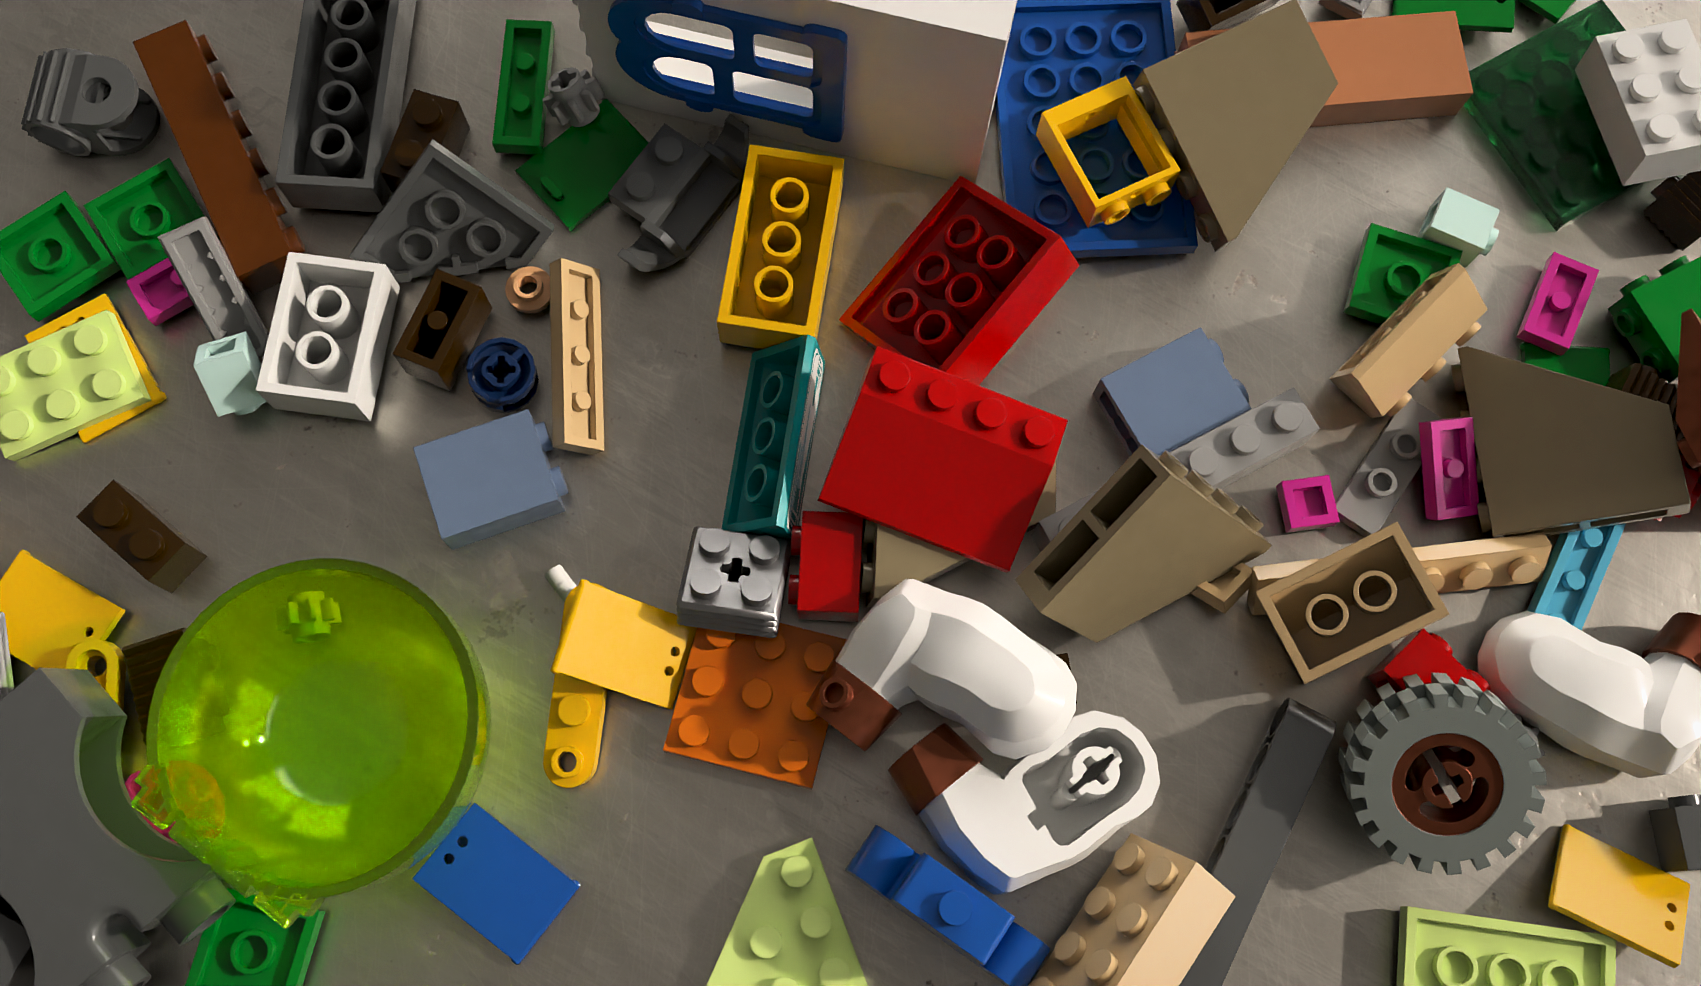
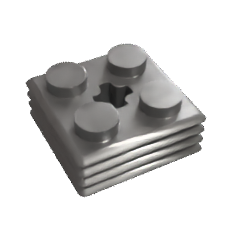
M694 527L676 603L677 623L697 628L775 638L778 634L790 566L791 540L719 528Z

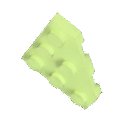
M813 838L763 857L706 986H868Z

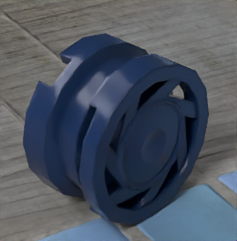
M503 337L489 339L477 346L469 356L466 367L468 383L479 403L488 410L504 414L518 411L529 404L535 396L539 383L537 368L531 353L526 346L518 341Z

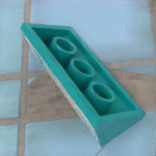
M807 334L752 353L722 530L769 535L791 540L792 526H799L825 368V360L816 337Z

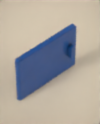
M473 803L412 878L509 956L516 965L520 964L580 887V883L577 880L570 879L477 803Z

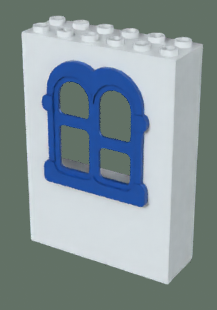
M572 0L573 4L578 6L580 14L579 29L585 33L586 55L591 57L593 65L592 78L596 77L605 93V96L601 98L602 100L608 99L611 102L719 127H724L725 119L729 114H732L749 125V134L956 181L961 175L974 184L989 129L1018 1ZM667 13L722 25L732 31L733 40L646 21V18L651 14ZM761 34L805 44L813 50V59L755 46L754 35Z

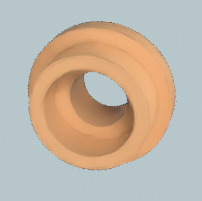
M526 266L514 271L508 278L505 286L506 297L511 306L523 313H537L545 309L550 304V276L541 268ZM531 282L537 284L534 292L529 294L521 292V288L525 284Z

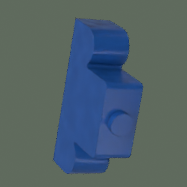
M878 825L874 826L845 869L846 872L1005 986H1028L1051 950L1036 936L1013 922L1015 917L928 854L922 853L919 855L900 839Z

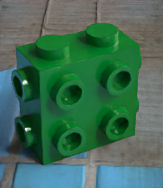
M1684 255L1661 268L1659 272L1662 276L1652 281L1647 275L1635 279L1620 289L1623 297L1608 308L1613 317L1615 327L1627 338L1640 358V364L1651 366L1660 371L1663 379H1667L1668 383L1678 380L1681 313L1692 308L1701 319V257L1689 261L1687 256Z

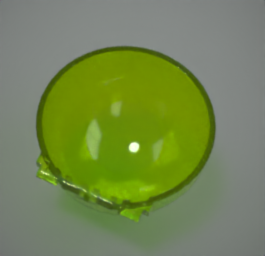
M317 558L290 562L257 573L233 586L204 609L186 629L169 655L156 684L149 709L146 732L147 764L134 780L142 788L133 798L131 806L161 830L167 829L176 821L169 831V837L203 864H210L211 870L245 898L258 891L259 893L255 897L253 904L282 928L286 929L296 921L300 914L302 916H313L326 898L357 893L381 885L404 873L440 845L459 823L480 785L489 756L492 733L491 702L481 663L463 629L445 608L419 587L381 567L347 559Z

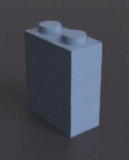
M1201 327L1101 378L1093 392V396L1130 456L1141 444L1158 456L1165 450L1170 453L1252 409L1248 404L1249 396L1244 385L1238 379L1232 378L1223 364L1224 357L1219 345L1213 339H1208Z
M529 409L413 447L441 539L452 550L565 512L561 496L569 494L560 466L551 468L546 454L547 451L554 449L549 431L544 421L536 424Z

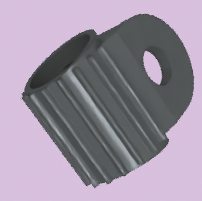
M62 48L48 52L44 51L43 56L38 55L21 124L22 130L27 131L28 136L34 137L38 142L68 154L88 156L92 152L104 155L125 156L142 150L154 139L160 126V113L153 99L138 87L135 76L119 60L95 55L83 50ZM133 113L132 123L123 130L110 129V127L124 122Z

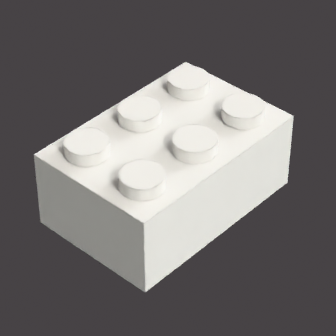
M1687 19L1595 36L1575 68V72L1622 185L1626 186L1701 171V50Z
M288 252L256 386V391L274 409L371 422L400 289L399 284L386 264Z

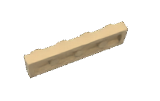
M559 258L549 264L553 448L595 455L604 451L600 269Z

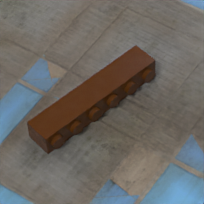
M184 20L133 41L237 278L252 295L280 284L288 252L304 253L306 250L293 226L286 228L281 215L288 213L286 205L275 186L268 189L263 177L270 174L269 168L258 148L250 149L246 138L253 135L240 109L232 110L228 100L236 97L222 71L216 73L212 66L213 62L218 61V57L208 37L205 34L197 37L188 22Z

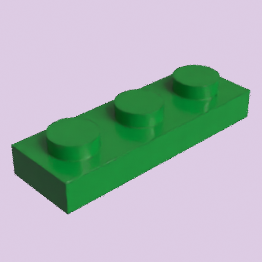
M506 19L492 140L496 153L542 155L547 107L543 102V98L549 94L548 81L551 75L555 37L552 21Z

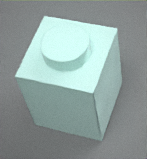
M1447 187L1429 207L1418 237L1463 251L1459 264L1466 268L1479 254L1486 256L1492 249L1499 234V230L1493 228L1500 209Z
M247 331L198 345L193 366L218 417L229 413H234L235 415L248 414L267 402L256 391L262 364Z

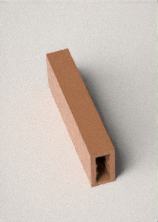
M1456 11L1308 22L1338 82V85L1310 127L1452 116L1460 111L1473 94ZM1229 29L1185 32L1179 49L1174 51V55Z

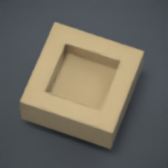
M1240 563L1234 566L1232 571L1210 583L1207 581L1197 586V590L1191 592V594L1225 614L1250 588L1252 568L1244 563Z

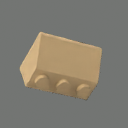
M1457 263L1431 274L1329 378L1370 418L1383 417L1386 413L1390 417L1397 414L1412 398L1407 391L1420 378L1424 382L1431 379L1446 364L1447 361L1442 356L1454 343L1459 347L1464 345L1481 328L1477 320L1488 309L1466 269Z
M1398 522L1256 591L1261 604L1305 685L1449 615L1447 608Z

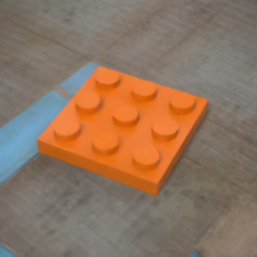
M779 623L778 634L775 638L697 628L663 751L812 790L829 723L807 707L806 703L832 660H836L847 639L784 623Z

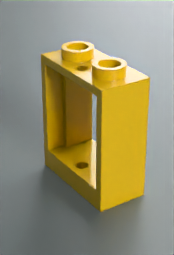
M1126 76L1046 110L1041 114L1036 136L1088 228L1100 222H1104L1105 225L1113 224L1124 218L1130 212V209L1143 203L1147 206H1153L1166 199L1172 193L1171 189L1179 175L1180 168ZM1116 119L1149 177L1098 199L1066 140Z

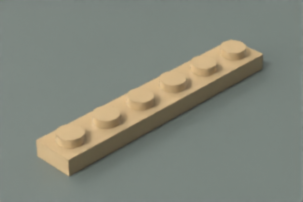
M1542 532L1414 547L1413 550L1439 594L1540 582L1552 549V544L1545 533ZM1320 559L1252 566V579L1247 597V604L1252 615L1267 614L1256 591Z

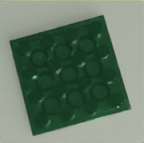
M1603 0L1597 1L1469 71L1473 94L1464 104L1465 108L1555 231L1562 229L1641 184L1622 185L1575 72V68L1595 36L1626 31Z

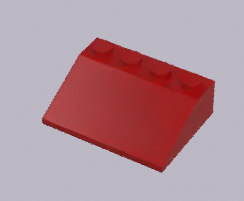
M960 175L840 317L839 321L874 350L879 346L980 385L1080 265L1059 234Z
M877 346L865 369L817 501L1008 573L1054 466L1068 420Z

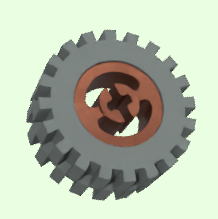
M1431 672V684H1424L1417 674L1402 677L1406 689L1397 693L1388 682L1376 689L1383 700L1374 707L1364 699L1356 708L1362 721L1359 725L1347 721L1343 735L1348 743V748L1339 746L1338 761L1344 773H1339L1343 789L1360 826L1363 825L1368 838L1377 848L1384 845L1391 859L1403 865L1409 855L1417 871L1432 874L1434 861L1440 862L1447 875L1462 874L1460 861L1471 860L1477 871L1491 866L1485 854L1496 848L1504 858L1509 856L1516 850L1509 837L1516 831L1525 838H1528L1535 828L1526 815L1527 810L1542 813L1545 803L1544 797L1534 785H1547L1546 771L1536 760L1541 758L1542 755L1536 742L1528 735V730L1496 695L1488 689L1483 692L1474 681L1460 677L1458 684H1455L1446 673ZM1444 746H1457L1462 749L1458 752H1453ZM1432 748L1437 759L1445 769L1446 776L1461 798L1460 800L1451 804L1423 752ZM1412 764V772L1407 775L1408 769ZM1431 802L1435 806H1428L1422 803Z

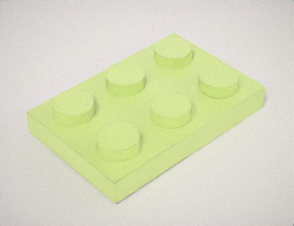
M104 310L0 356V448L5 459L19 460L73 436L80 430L151 401L114 313Z

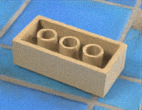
M1130 833L1125 843L1116 851L1113 861L1096 887L1087 895L1084 905L1065 934L1058 939L1055 949L1036 978L1028 986H1179L1236 896L1196 861Z

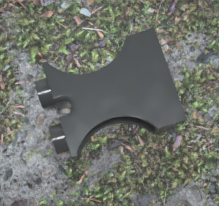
M39 667L0 701V895L11 905L26 929L34 957V986H144L150 980L151 975L137 957L151 945V942L143 932L163 925L180 946L196 938L221 918L236 902V899L221 882L246 861L249 856L243 849L212 852L183 846L163 836L142 817L129 796L122 774L121 741L127 715L88 670Z

